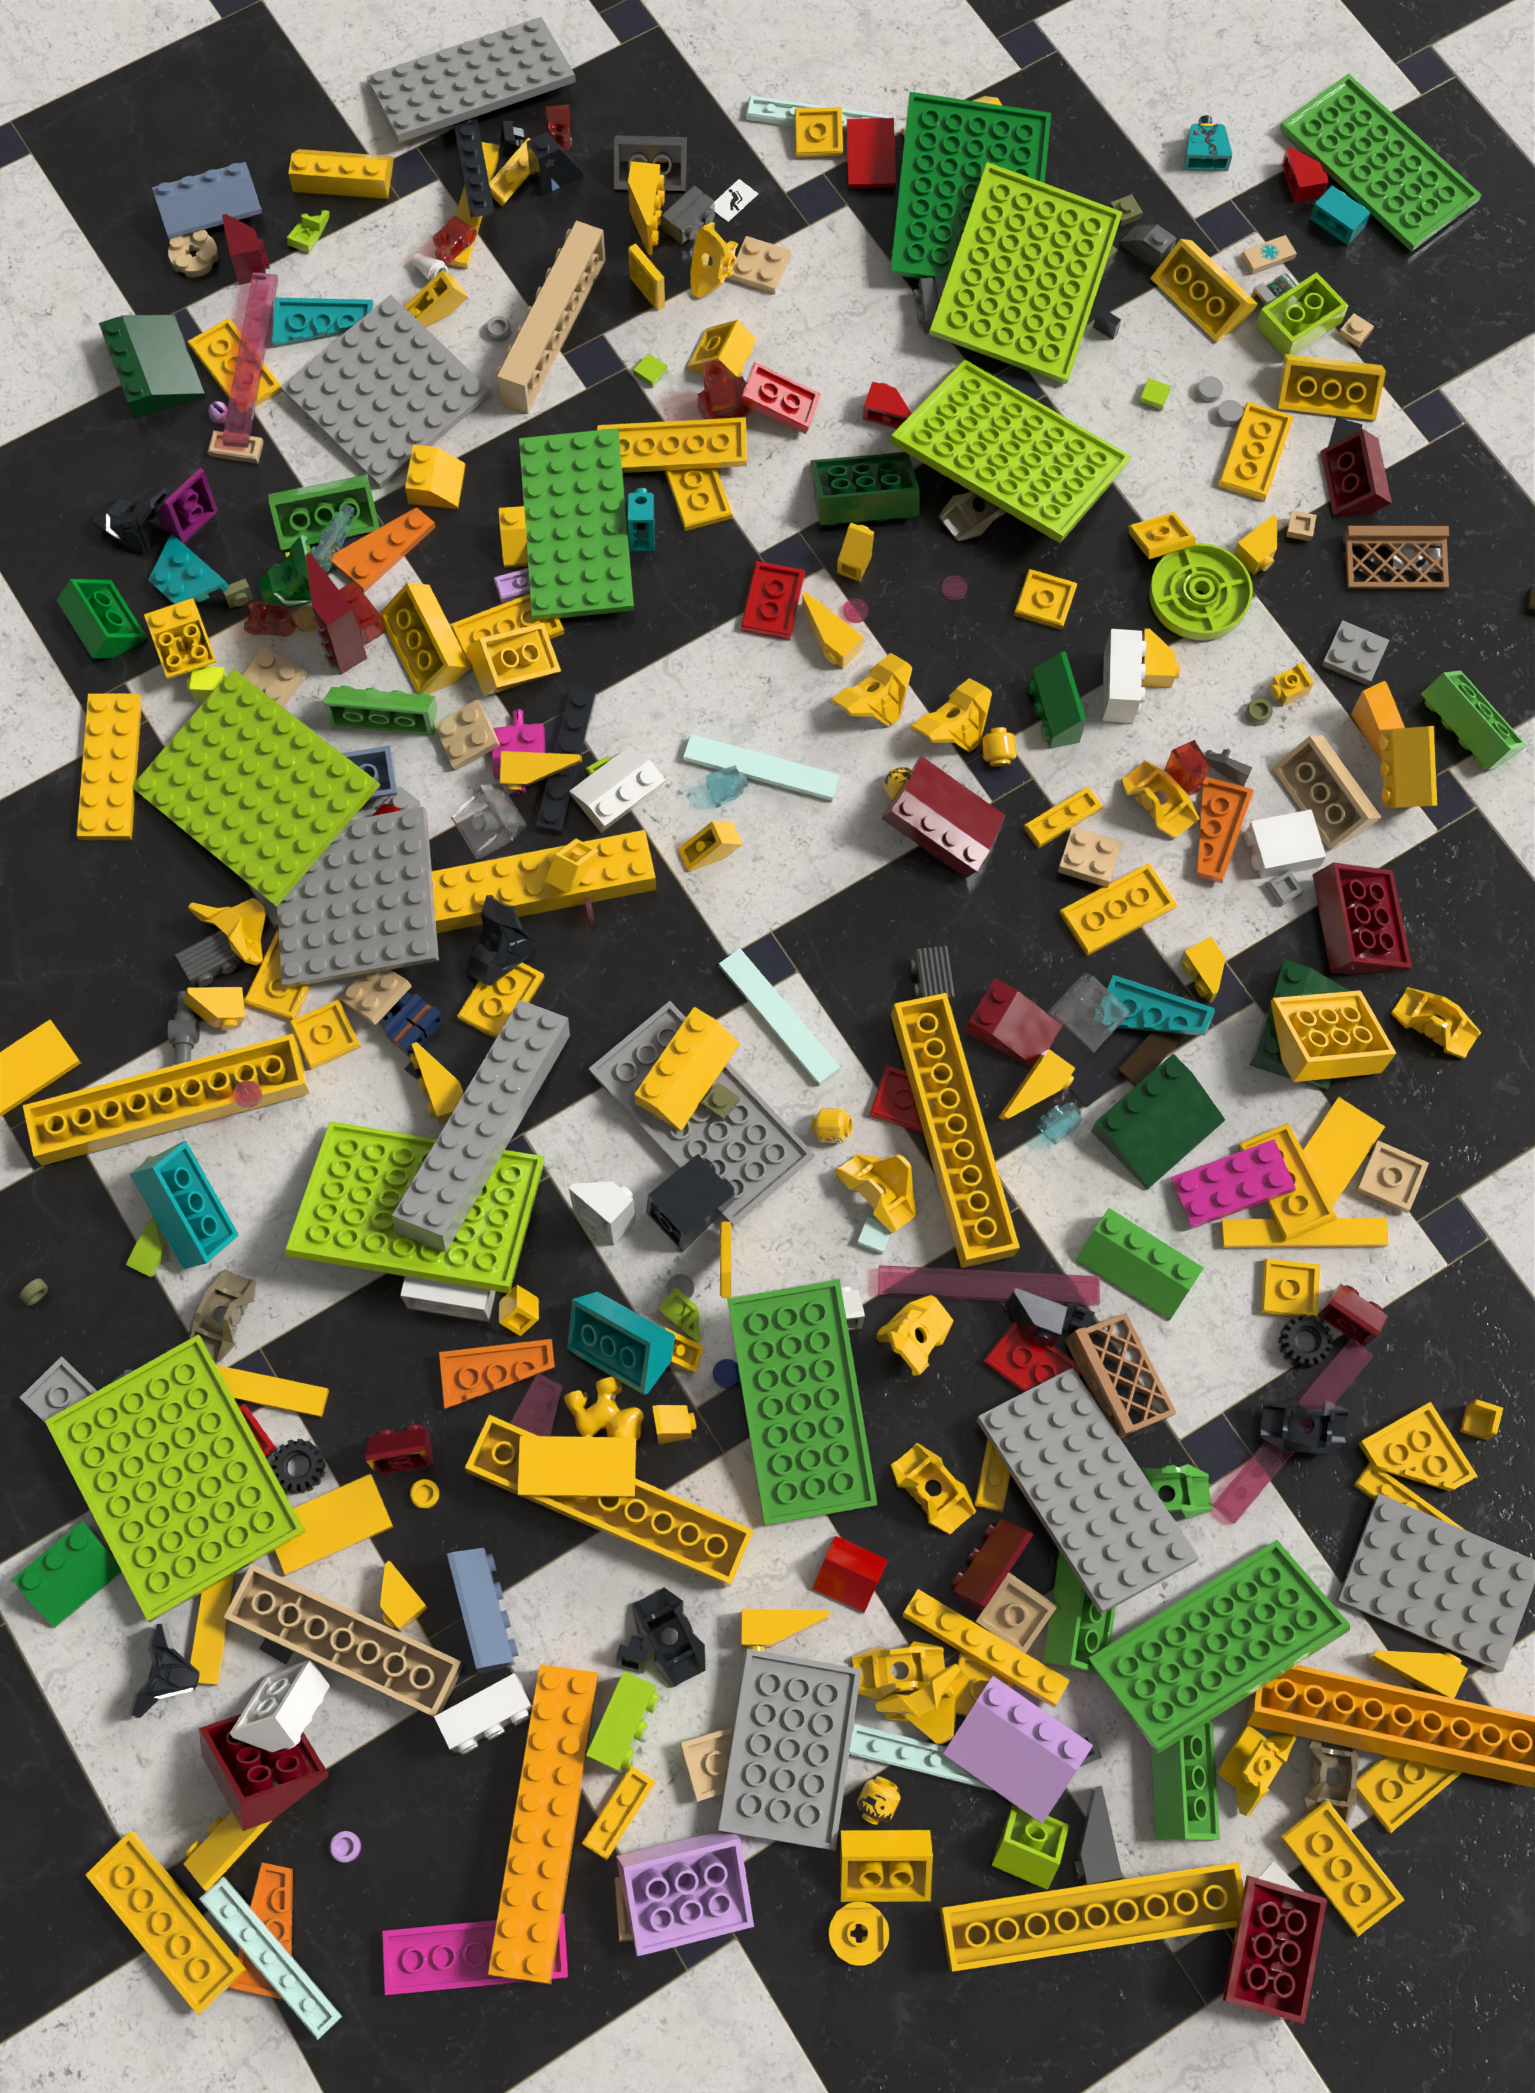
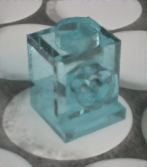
M736 765L706 775L707 788L716 808L721 807V801L735 800L740 794H743V789L748 787L744 773H739Z
M1067 1102L1062 1107L1057 1105L1046 1116L1042 1115L1039 1118L1037 1127L1055 1146L1079 1126L1082 1120L1081 1112L1072 1102Z

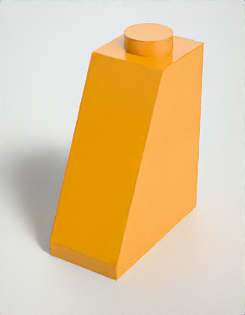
M1385 681L1362 691L1351 713V716L1381 762L1382 750L1379 747L1381 730L1405 728Z

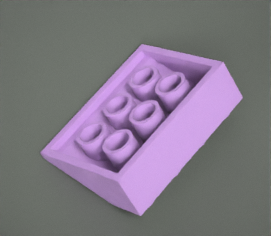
M992 1676L943 1755L1043 1824L1093 1745Z
M717 1831L616 1856L622 1893L637 1956L754 1927L741 1840L736 1833Z

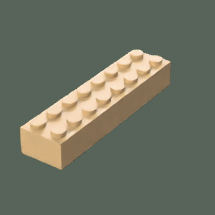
M576 221L573 228L567 231L563 248L558 249L553 267H549L543 287L540 286L537 290L534 305L529 306L523 326L520 325L517 329L514 344L510 345L507 349L504 364L499 365L496 371L498 393L500 394L502 405L529 414L605 262L604 233L602 229Z
M252 1563L224 1616L225 1619L432 1717L442 1713L464 1667V1664L455 1658Z

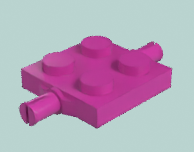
M516 710L512 712L513 725L493 728L500 743L499 747L492 750L494 779H500L501 751L545 753V728L543 723L523 724L522 710H518V713ZM522 786V794L526 793L525 786ZM515 790V793L520 794V790Z

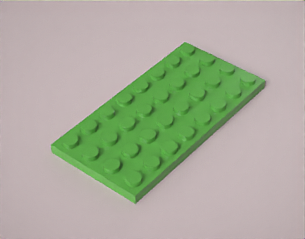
M1349 73L1281 122L1279 129L1310 158L1319 162L1322 169L1357 202L1370 211V214L1411 252L1477 203L1481 197V194Z
M618 428L519 438L533 621L634 611Z
M840 1279L727 1298L764 1524H775L877 1505Z
M1276 1540L1088 1658V1663L1156 1753L1159 1754L1349 1632L1350 1624L1280 1542Z

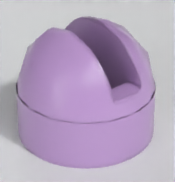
M216 401L209 406L208 414L212 422L222 424L228 420L229 411L224 403Z

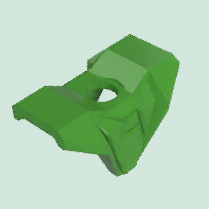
M1189 1464L1181 1467L1168 1465L1159 1469L1140 1468L1157 1495L1162 1486H1169L1173 1489L1174 1499L1171 1502L1162 1501L1169 1513H1184L1186 1519H1190L1212 1511L1213 1505L1208 1484L1209 1474Z

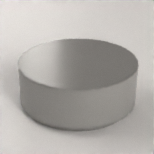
M496 316L487 322V335L491 340L503 342L510 337L511 325L505 317Z
M1204 377L1198 385V396L1206 402L1217 401L1221 397L1223 384L1216 377Z
M1223 401L1219 405L1217 418L1224 425H1236L1241 420L1243 408L1237 401Z

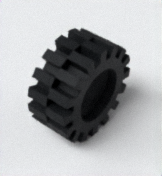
M1307 1314L1300 1317L1296 1316L1281 1330V1336L1278 1338V1343H1281L1279 1350L1280 1353H1285L1283 1358L1286 1361L1288 1359L1292 1361L1291 1365L1296 1366L1298 1364L1300 1365L1299 1368H1305L1306 1366L1311 1368L1328 1356V1352L1332 1349L1333 1344H1330V1342L1333 1340V1336L1328 1334L1330 1328L1322 1325L1324 1323L1322 1319L1317 1321L1315 1320L1316 1316L1311 1315L1307 1317ZM1306 1331L1312 1334L1316 1341L1315 1348L1312 1351H1302L1299 1349L1295 1342L1297 1333Z
M297 1439V1441L289 1440L288 1444L280 1445V1450L278 1452L275 1451L273 1454L275 1458L274 1461L271 1460V1466L279 1483L285 1490L291 1493L298 1492L302 1494L306 1490L310 1492L314 1489V1485L321 1483L320 1478L325 1475L324 1467H326V1462L323 1459L322 1453L311 1442H306L303 1439ZM295 1456H304L309 1461V1469L301 1477H294L288 1472V1463Z

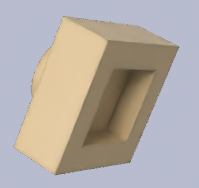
M1353 314L1340 329L1338 335L1359 348L1372 332L1374 326Z
M1292 510L1286 537L1311 542L1317 515Z

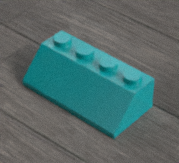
M182 1141L146 1160L130 1173L132 1180L183 1269L207 1264L239 1236L187 1141Z
M599 1292L573 1299L567 1350L643 1395L649 1393L672 1361L675 1335Z

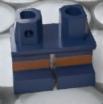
M406 992L395 1004L401 1010L395 1016L388 1011L378 1023L384 1029L386 1037L410 1058V1054L415 1053L412 1044L417 1042L421 1046L426 1041L425 1037L429 1038L444 1020L442 1013L434 1006L428 1005L419 995L415 994L412 996Z

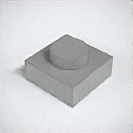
M401 786L397 789V795L390 796L385 801V804L398 807L401 811L421 806L420 801Z

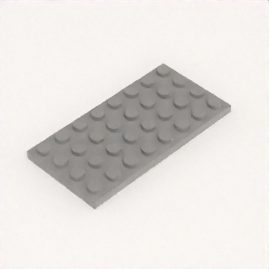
M542 17L510 26L506 29L382 71H377L367 76L368 84L399 143L576 82L573 70Z
M669 1001L589 1068V1072L678 1169L697 1154L703 1159L707 1158L712 1162L718 1176L721 1179L726 1178L734 1187V1201L721 1214L727 1222H731V1226L734 1228L815 1157V1154L729 1063H727L707 1093L708 1095L719 1082L740 1097L739 1103L724 1122L705 1109L701 1102L682 1132L635 1104L634 1094L686 1019L674 1004Z
M1073 1368L978 1416V1424L1100 1615L1192 1565L1199 1559Z

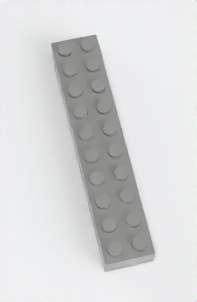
M522 1000L518 1001L394 1211L392 1218L396 1233L447 1252L570 1036L567 1017Z

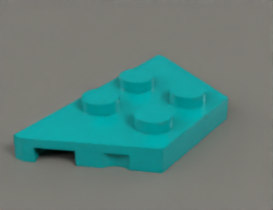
M173 534L169 537L148 579L173 604L192 598L195 602H201L208 599V593L221 588L224 592L230 588L225 580Z

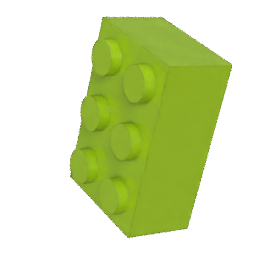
M1316 272L1263 307L1260 311L1256 328L1283 356L1284 354L1295 355L1341 324L1348 304Z
M623 1671L586 1754L590 1760L619 1773L622 1772L623 1768L629 1769L635 1756V1751L632 1750L635 1740L641 1742L648 1726L644 1722L647 1713H654L660 1699L659 1694H656L658 1691L656 1685Z

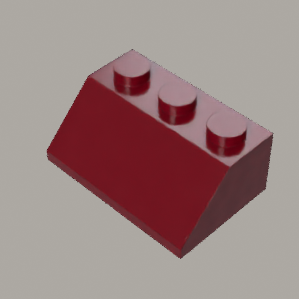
M1361 429L1321 450L1332 512L1335 517L1371 514L1392 504L1380 443L1377 437Z
M1003 1519L997 1525L992 1522L982 1536L987 1539L983 1547L980 1549L976 1546L967 1559L971 1565L966 1573L960 1570L951 1585L956 1587L952 1595L981 1614L1033 1534Z

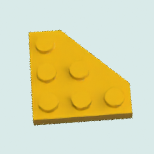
M1431 1402L1358 1443L1373 1468L1447 1491H1453L1477 1477V1474Z

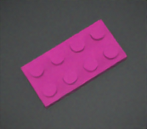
M1274 1139L1171 1177L1192 1229L1296 1191V1187Z

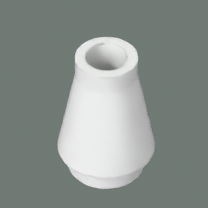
M417 253L412 259V265L429 281L441 271L448 274V268L441 260L425 256L421 253Z

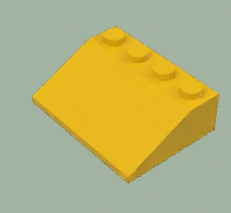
M1361 991L1279 997L1271 1000L1281 1059L1293 1082L1379 1074L1383 1072L1396 1055L1394 1048Z

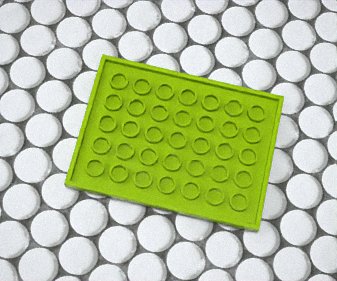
M987 162L929 335L1067 384L1123 212Z
M966 360L891 435L889 443L1059 543L1063 541L1129 464L1132 457Z
M234 668L132 785L134 790L276 907L380 787V784Z
M330 1121L285 1249L286 1256L510 1293L544 1166V1156L504 1150L447 1252H443L396 1233L392 1218L394 1211L437 1139Z
M199 1334L45 1420L148 1622L154 1621L306 1532Z

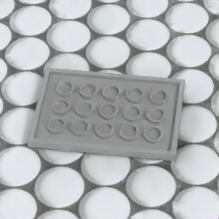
M1377 1494L1336 1601L1494 1670L1503 1672L1535 1584V1560L1382 1494Z
M746 1649L717 1831L836 1850L861 1669Z

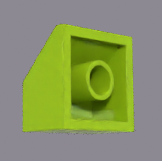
M1012 1804L996 1848L992 1866L1048 1890L1061 1862L1069 1825L1050 1816H1047L1043 1824H1041Z

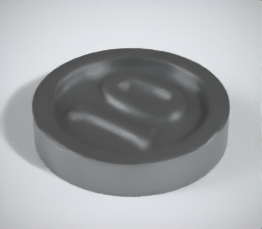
M677 1274L669 1279L667 1283L668 1294L676 1287L689 1299L693 1296L694 1283L689 1276Z

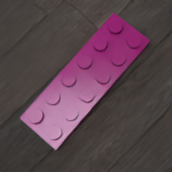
M564 1913L561 1916L552 1979L568 1977ZM497 1920L382 1931L385 1995L525 1981L488 1975Z

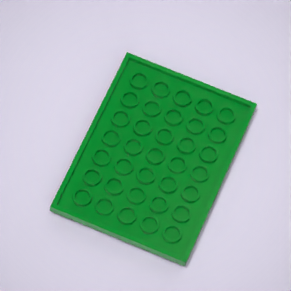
M916 92L909 93L890 275L917 279H934L935 277L944 276L948 278L987 162L1045 183L1051 113Z

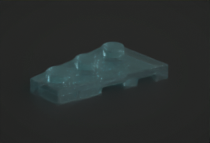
M347 504L343 506L340 512H335L330 528L328 530L324 529L319 545L317 547L313 546L310 551L325 572H328L332 566L335 550H340L353 525L354 508Z

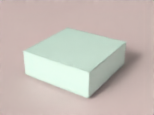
M867 1217L857 1244L883 1254L891 1232L880 1221Z

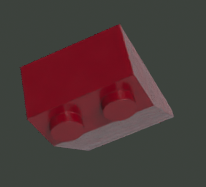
M994 978L969 1020L966 1033L1032 1068L1041 1054L1049 1050L1062 1025L1018 990Z
M422 1425L407 1426L405 1431L396 1433L393 1430H382L376 1432L377 1436L369 1437L366 1462L377 1476L434 1466L430 1433L426 1427L422 1428Z

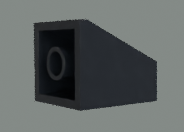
M697 1154L648 1194L646 1213L683 1252L733 1203L735 1190L726 1178L721 1179L718 1176L716 1168L707 1158L703 1159Z

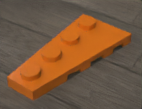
M416 507L327 557L328 561L365 593L435 528V522Z
M1203 776L1197 877L1223 884L1254 794V789Z
M552 1339L439 1352L444 1409L555 1368Z
M262 1863L250 1908L292 1956L293 1869ZM240 1948L237 1959L246 1970L230 1985V1988L283 1999Z

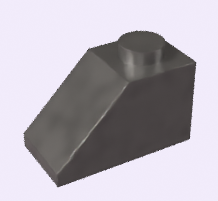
M1158 224L1134 226L1120 241V245L1157 270L1174 248L1176 237Z

